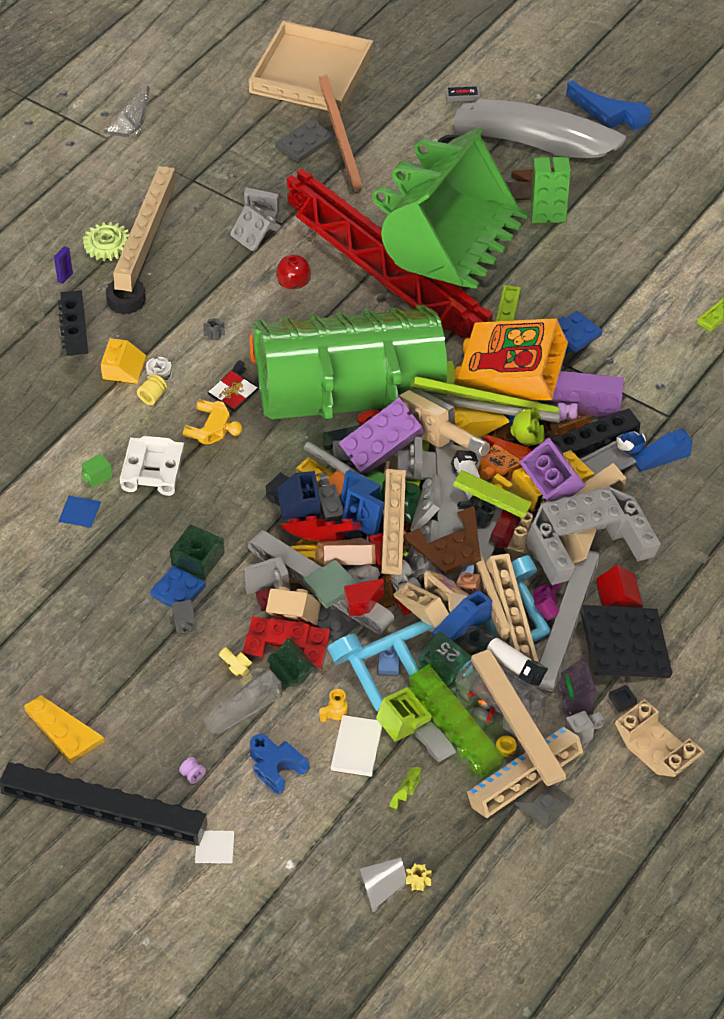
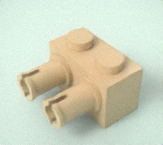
M529 512L526 513L524 519L520 517L521 520L514 530V535L508 547L504 548V551L507 554L509 553L512 562L529 555L526 538L533 524V516Z

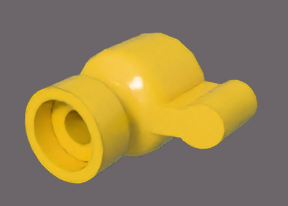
M334 689L330 692L328 706L322 707L319 710V719L322 722L327 721L329 718L341 720L342 715H348V703L343 690Z

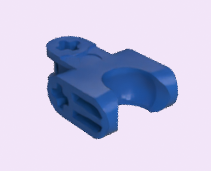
M256 734L250 739V756L256 762L253 770L257 777L276 794H280L285 790L284 779L279 774L282 770L292 769L300 775L310 770L308 760L288 742L284 741L277 746L264 734Z

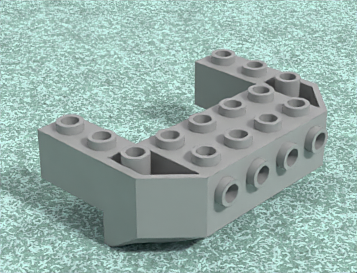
M611 487L597 488L591 492H581L572 497H562L556 501L544 502L541 504L526 538L529 556L533 562L539 560L551 585L569 581L575 569L560 540L562 536L592 528L597 530L606 528L612 540L624 537L637 562L655 557L661 545L636 499Z

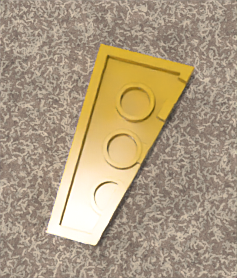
M41 695L24 705L27 714L70 764L105 742L103 736Z

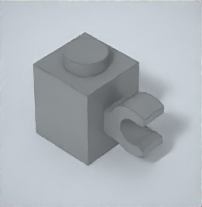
M582 711L566 717L565 728L578 735L581 744L593 740L594 729H599L603 726L601 721L604 718L600 712L589 718L587 713Z

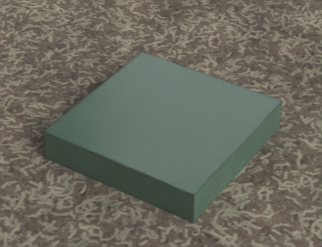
M337 560L330 562L303 578V583L326 609L344 599V586L357 584Z

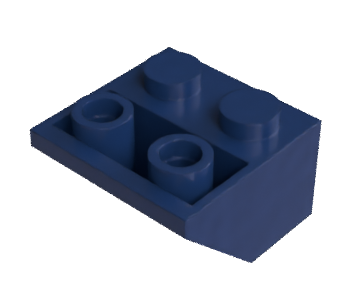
M315 471L295 473L277 487L282 519L321 515L320 496Z

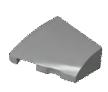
M401 857L360 868V875L372 912L377 911L380 904L386 899L390 900L396 891L401 890L407 885L406 872Z

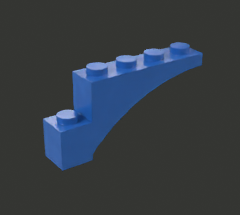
M573 80L567 83L566 95L568 98L573 100L603 126L612 129L625 122L633 130H637L650 123L651 109L642 102H626L607 98L585 89Z

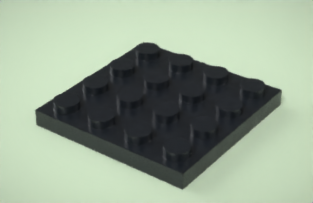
M595 605L581 606L580 613L593 675L671 677L673 673L658 609Z

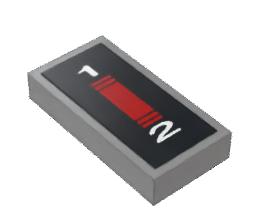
M479 86L446 87L447 102L477 101V99H480Z

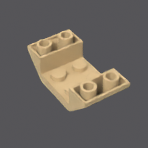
M644 699L616 720L615 725L627 748L657 775L675 777L703 755L704 750L690 738L682 743L658 722L659 711Z

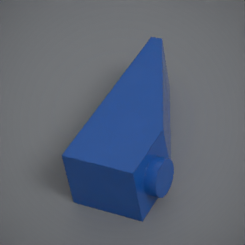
M684 428L667 433L632 456L636 460L635 466L639 472L688 457L691 454L693 441Z

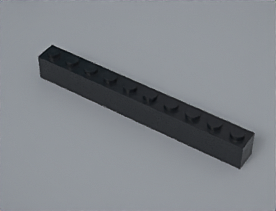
M8 762L0 778L1 794L197 846L200 845L208 825L207 815L200 810H190L177 804L163 803L158 799L152 800L144 798L139 794L125 793L120 789H110L100 784L84 782L78 778H68L59 773L45 772L40 768L26 767L21 763Z

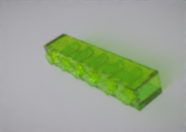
M429 664L409 677L408 688L419 698L426 710L432 714L435 724L444 729L447 739L457 745L459 754L469 760L470 766L476 774L479 773L484 778L503 765L504 756Z

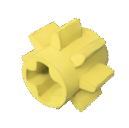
M414 864L412 869L406 870V884H411L413 891L415 889L424 891L426 885L431 886L430 878L432 877V871H427L425 864Z

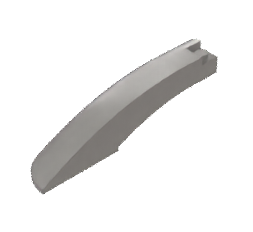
M477 99L476 104L463 103L461 109H457L455 114L454 126L456 135H464L475 128H482L483 132L480 136L520 142L553 153V156L601 157L605 156L606 152L612 149L614 151L617 150L626 140L625 135L591 120L556 109L527 103Z

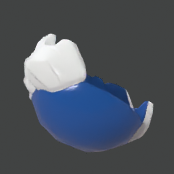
M635 431L627 432L617 437L618 448L628 454L639 453L644 448L646 442L644 434L641 433L639 435Z

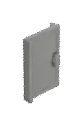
M617 440L580 459L595 473L594 476L612 463L620 471L636 463V460L631 455L618 448Z

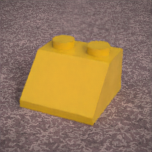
M110 338L101 362L102 378L138 384L147 358L146 354L127 340Z

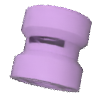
M558 403L559 421L566 419L571 422H577L578 404L571 403L566 405L565 403Z

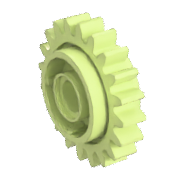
M103 222L102 226L96 224V229L90 227V232H85L86 236L83 237L86 254L90 253V257L96 256V260H99L101 257L103 261L106 258L112 261L113 257L119 259V254L121 255L129 237V230H125L124 226L119 227L118 223L113 226L112 222L108 225Z

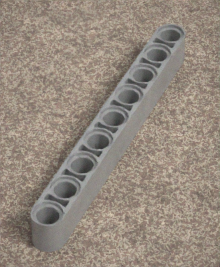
M261 530L247 543L249 550L263 561L281 556L289 577L305 588L307 586L303 583V578L322 568L264 530ZM345 599L333 604V606L349 615ZM378 603L370 613L352 616L353 619L377 634H382L395 620L393 614Z
M589 550L587 558L575 564V569L567 585L559 613L556 616L540 661L548 670L540 685H533L534 687L552 692L555 689L581 615L580 608L585 604L599 563L600 553Z

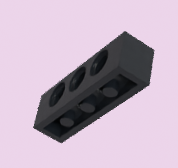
M82 290L60 292L61 300H58L59 311L62 310V312H59L60 323H63V325H60L61 336H64V338H61L62 349H66L67 356L89 354Z

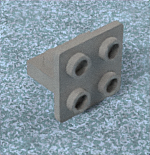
M414 437V444H410V451H398V470H406L405 479H431L436 474V453L423 452L422 437Z

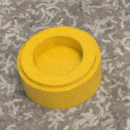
M507 735L498 738L496 742L497 753L504 757L514 755L517 750L516 740Z

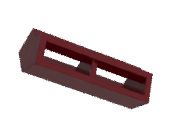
M503 509L489 541L495 543L497 548L508 547L514 535V530L521 520L520 517Z

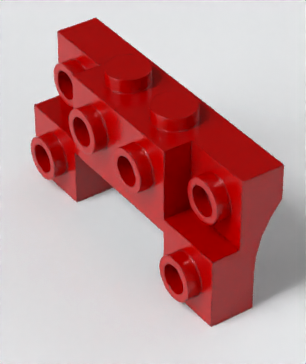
M252 616L249 632L246 634L243 654L244 656H259V658L264 659L268 644L270 646L304 651L302 658L303 666L311 665L323 669L331 631L330 629L312 627L307 624V621L299 619L293 622L288 621V618L276 616V619Z

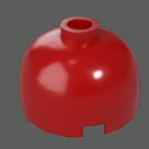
M299 255L285 256L277 265V281L281 286L288 289H293L296 286H299V288L306 286L311 280V268L308 261Z

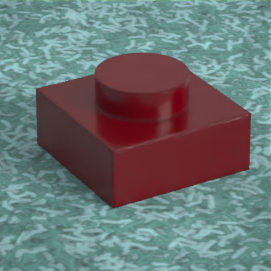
M270 588L256 592V598L261 611H266Z

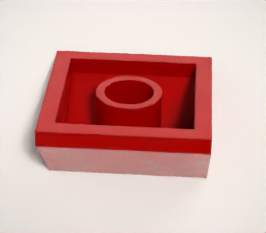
M617 564L596 578L602 606L643 608L636 577L632 572Z

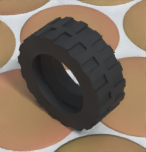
M137 279L132 291L115 289L113 280L106 288L108 307L112 311L121 314L137 312V310L145 305L146 301L143 283ZM122 292H133L135 294L134 297L129 299H119L117 297Z

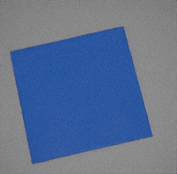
M68 496L58 522L92 527L101 501Z

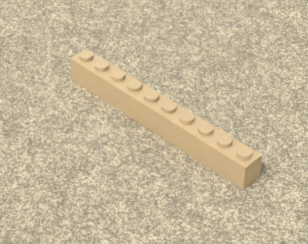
M158 166L113 272L114 287L117 290L132 291L175 188V168Z

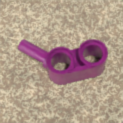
M564 582L551 585L550 587L545 584L534 591V605L545 620H550L559 613V608L557 607L559 600L555 595Z

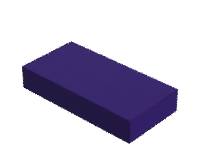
M66 246L54 256L57 281L62 284L73 274L70 250Z

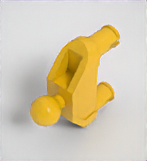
M199 399L196 409L211 414L201 429L186 425L183 430V436L197 439L198 442L208 445L223 439L227 431L233 436L239 435L243 427L237 421L230 423V415L223 402H210Z

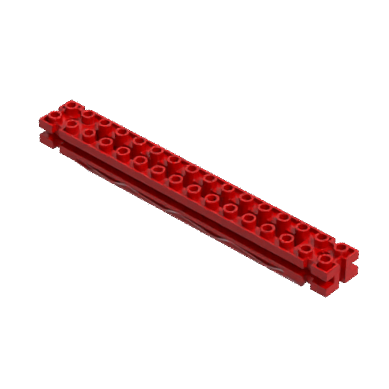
M300 169L297 171V178L293 175L287 177V188L290 190L287 193L288 204L296 210L300 209L296 217L416 310V305H424L429 309L431 308L438 314L442 323V329L452 330L461 338L471 337L475 323L493 322L492 312L485 307L480 308L477 300L470 297L456 285L412 273L396 265L383 245L382 228L348 204L346 200L336 195L334 191L327 188L322 182L314 179L310 173Z

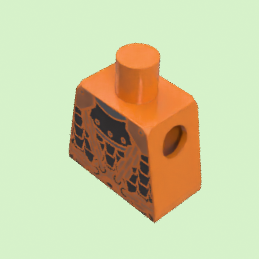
M495 443L489 452L481 458L478 473L480 478L485 481L488 479L492 481L497 473L511 481L513 472L522 468V465L519 462V458Z

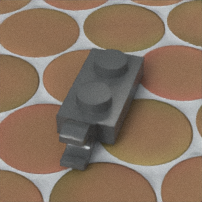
M327 473L319 474L320 488H318L325 522L340 520L343 518L344 511L335 484L329 485Z

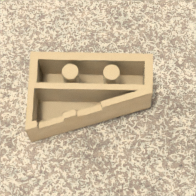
M612 463L586 481V486L575 495L606 487H611L624 493L626 477Z

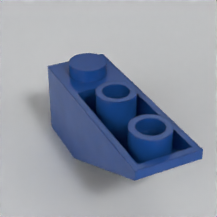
M479 590L464 598L436 627L432 634L442 643L449 644L464 635L469 627L479 626L491 618L492 600Z

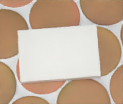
M342 715L331 764L332 771L372 777L383 727L378 720Z

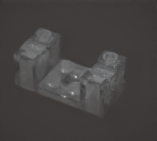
M471 661L456 675L457 696L470 705L480 697L502 712ZM497 661L532 720L536 723L545 714L546 694L520 679L519 675ZM470 692H474L476 694L474 696L467 697V694ZM503 716V729L517 738L505 716Z

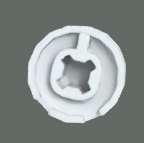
M164 357L150 359L146 364L147 379L150 375L155 374L160 376L165 382H168L172 377L171 362H168L167 358Z

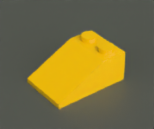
M453 406L455 425L478 438L509 423L504 414Z

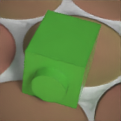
M101 454L81 464V476L93 488L112 478L111 465Z

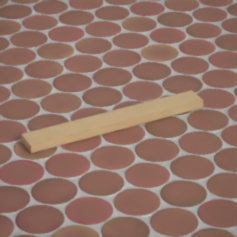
M490 649L472 655L471 661L545 785L548 787L565 780V772Z

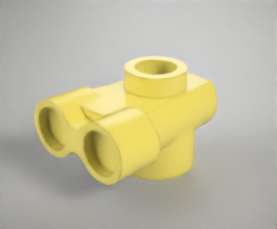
M225 647L219 653V656L227 664L231 665L228 669L236 676L241 674L244 677L250 671L248 667L252 662L241 652L235 657Z

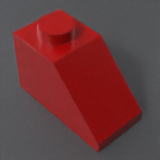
M383 578L344 586V599L350 617L370 613L384 594Z

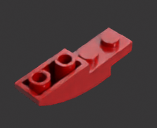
M317 516L306 517V521L301 522L300 518L289 519V523L282 524V528L296 536L316 541L345 540L344 532L361 530L360 522H353V519L341 520V524H335V521L325 522V519H317Z

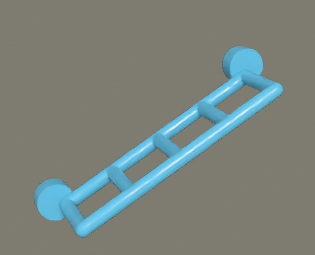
M527 555L511 563L523 606L536 629L530 631L534 643L549 636L551 631L547 622L535 607L534 599L524 583V580L537 572L531 557ZM492 618L483 623L485 628L499 638ZM422 620L363 647L357 635L350 634L338 639L327 648L335 664L350 661L377 712L383 697L363 660L394 646L413 684H418L419 688L412 691L414 695L422 691L424 693L431 691L433 688H437L476 670L475 666L471 664V659L466 661L454 640L449 643L450 649L447 645L444 646L448 653L457 654L452 650L453 648L460 653L459 656L450 655L451 659H455L453 661L455 666L424 679L405 643L406 640L434 628Z

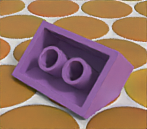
M550 438L546 439L519 461L547 501L559 500L562 497H572L586 486L562 451Z

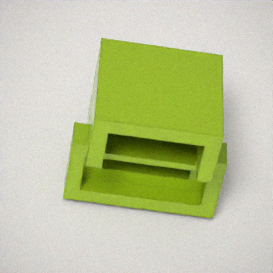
M408 687L383 698L376 719L395 742L415 733L414 730L430 722L432 718L431 714Z

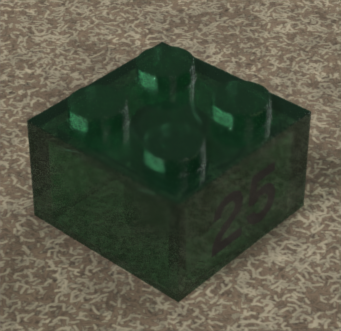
M190 524L170 550L171 565H175L185 572L205 580L225 553L224 539Z
M439 631L426 645L417 661L424 670L432 672L440 683L450 686L463 671L472 656Z

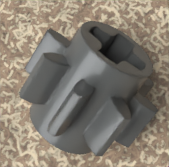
M212 318L207 321V324H203L204 336H208L210 340H219L221 335H225L224 323H220L218 319Z

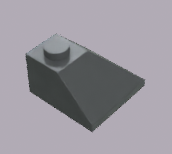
M543 780L527 790L515 801L516 806L546 829L574 803V799L554 784L547 787Z

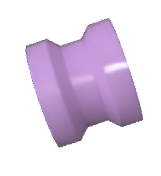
M190 757L182 763L179 772L183 776H187V780L194 784L201 780L206 772V768L198 765V761L194 757Z

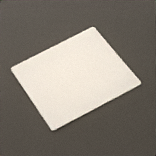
M205 831L200 845H196L195 863H232L234 831Z

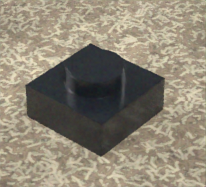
M627 684L609 692L608 697L619 712L637 704V698Z

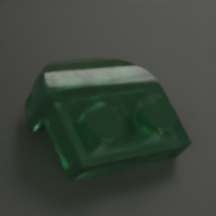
M287 638L276 653H271L267 660L270 663V672L267 673L268 677L278 687L287 688L301 685L315 668V665L292 638Z

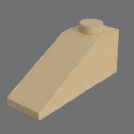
M409 582L393 594L397 600L424 623L434 628L449 615L440 597Z

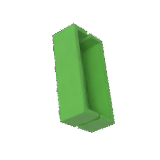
M549 157L534 158L530 203L532 223H547L548 220L551 223L566 222L570 183L569 157H553L554 172H551Z

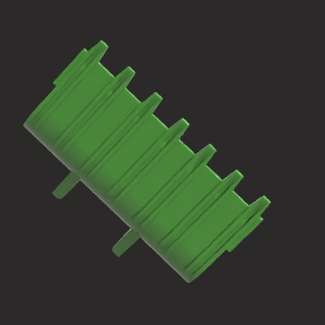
M475 128L453 139L448 144L427 139L419 140L414 150L421 165L401 161L392 172L393 180L400 191L380 187L373 192V202L388 215L382 226L383 245L389 256L395 261V264L402 269L455 285L477 289L479 282L469 277V275L486 276L488 270L478 265V263L483 262L494 265L496 262V258L488 254L487 250L503 253L505 246L496 242L495 239L511 241L513 235L503 228L519 230L521 223L512 219V216L525 219L529 217V212L518 206L480 136L483 132L482 128ZM420 145L426 146L428 151L422 152ZM378 193H383L386 200H381L378 197Z
M416 305V310L407 311L394 307L389 308V312L385 313L362 310V315L348 316L344 312H337L336 317L321 318L315 314L309 315V319L294 321L290 317H282V322L266 323L262 319L254 320V324H251L263 415L271 419L321 415L324 419H332L333 413L385 409L397 400L399 395L414 388L410 384L411 380L416 376L446 383V345L442 323L438 314L424 305ZM421 389L427 393L447 396V394Z

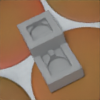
M432 721L414 730L415 737L426 746L427 752L438 762L456 753L450 741Z

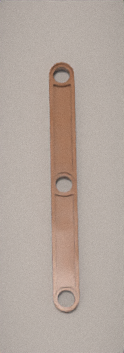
M319 76L320 87L353 191L361 190V179L328 76Z

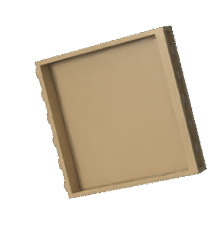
M283 21L249 79V93L328 110L319 83V76L327 75L339 113H342L373 55V40Z

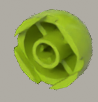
M535 407L518 412L511 426L512 435L523 445H538L544 441V426L539 424L538 420L541 419V416Z

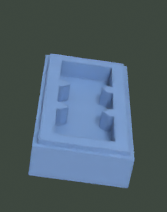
M394 646L379 653L378 674H399V656Z

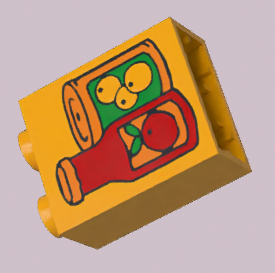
M557 318L475 323L471 337L466 338L463 343L464 360L462 366H457L455 369V384L529 401L552 400L568 341Z

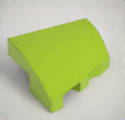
M411 767L406 771L391 799L389 807L398 809L401 800L407 801L409 795H414L421 780L422 768Z

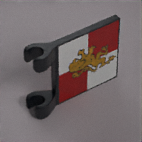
M241 360L237 361L233 369L208 391V395L217 401L223 402L226 407L234 412L260 389L258 377L252 383L240 375L246 371L245 363Z

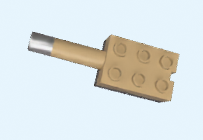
M415 387L399 395L400 399L424 430V433L418 437H422L423 440L438 448L454 441L480 456H485L489 452V443L455 425L453 406Z

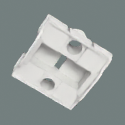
M143 436L141 438H130L120 476L121 488L127 492H134L137 490L138 485L156 486L161 494L166 496L173 495L177 479L180 477V466L185 449L184 443L174 442L170 438ZM146 467H148V468H158V469H160V470H159V471L144 470V468H146Z

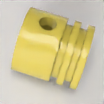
M152 374L138 388L137 395L144 403L153 405L167 391V384L160 376Z

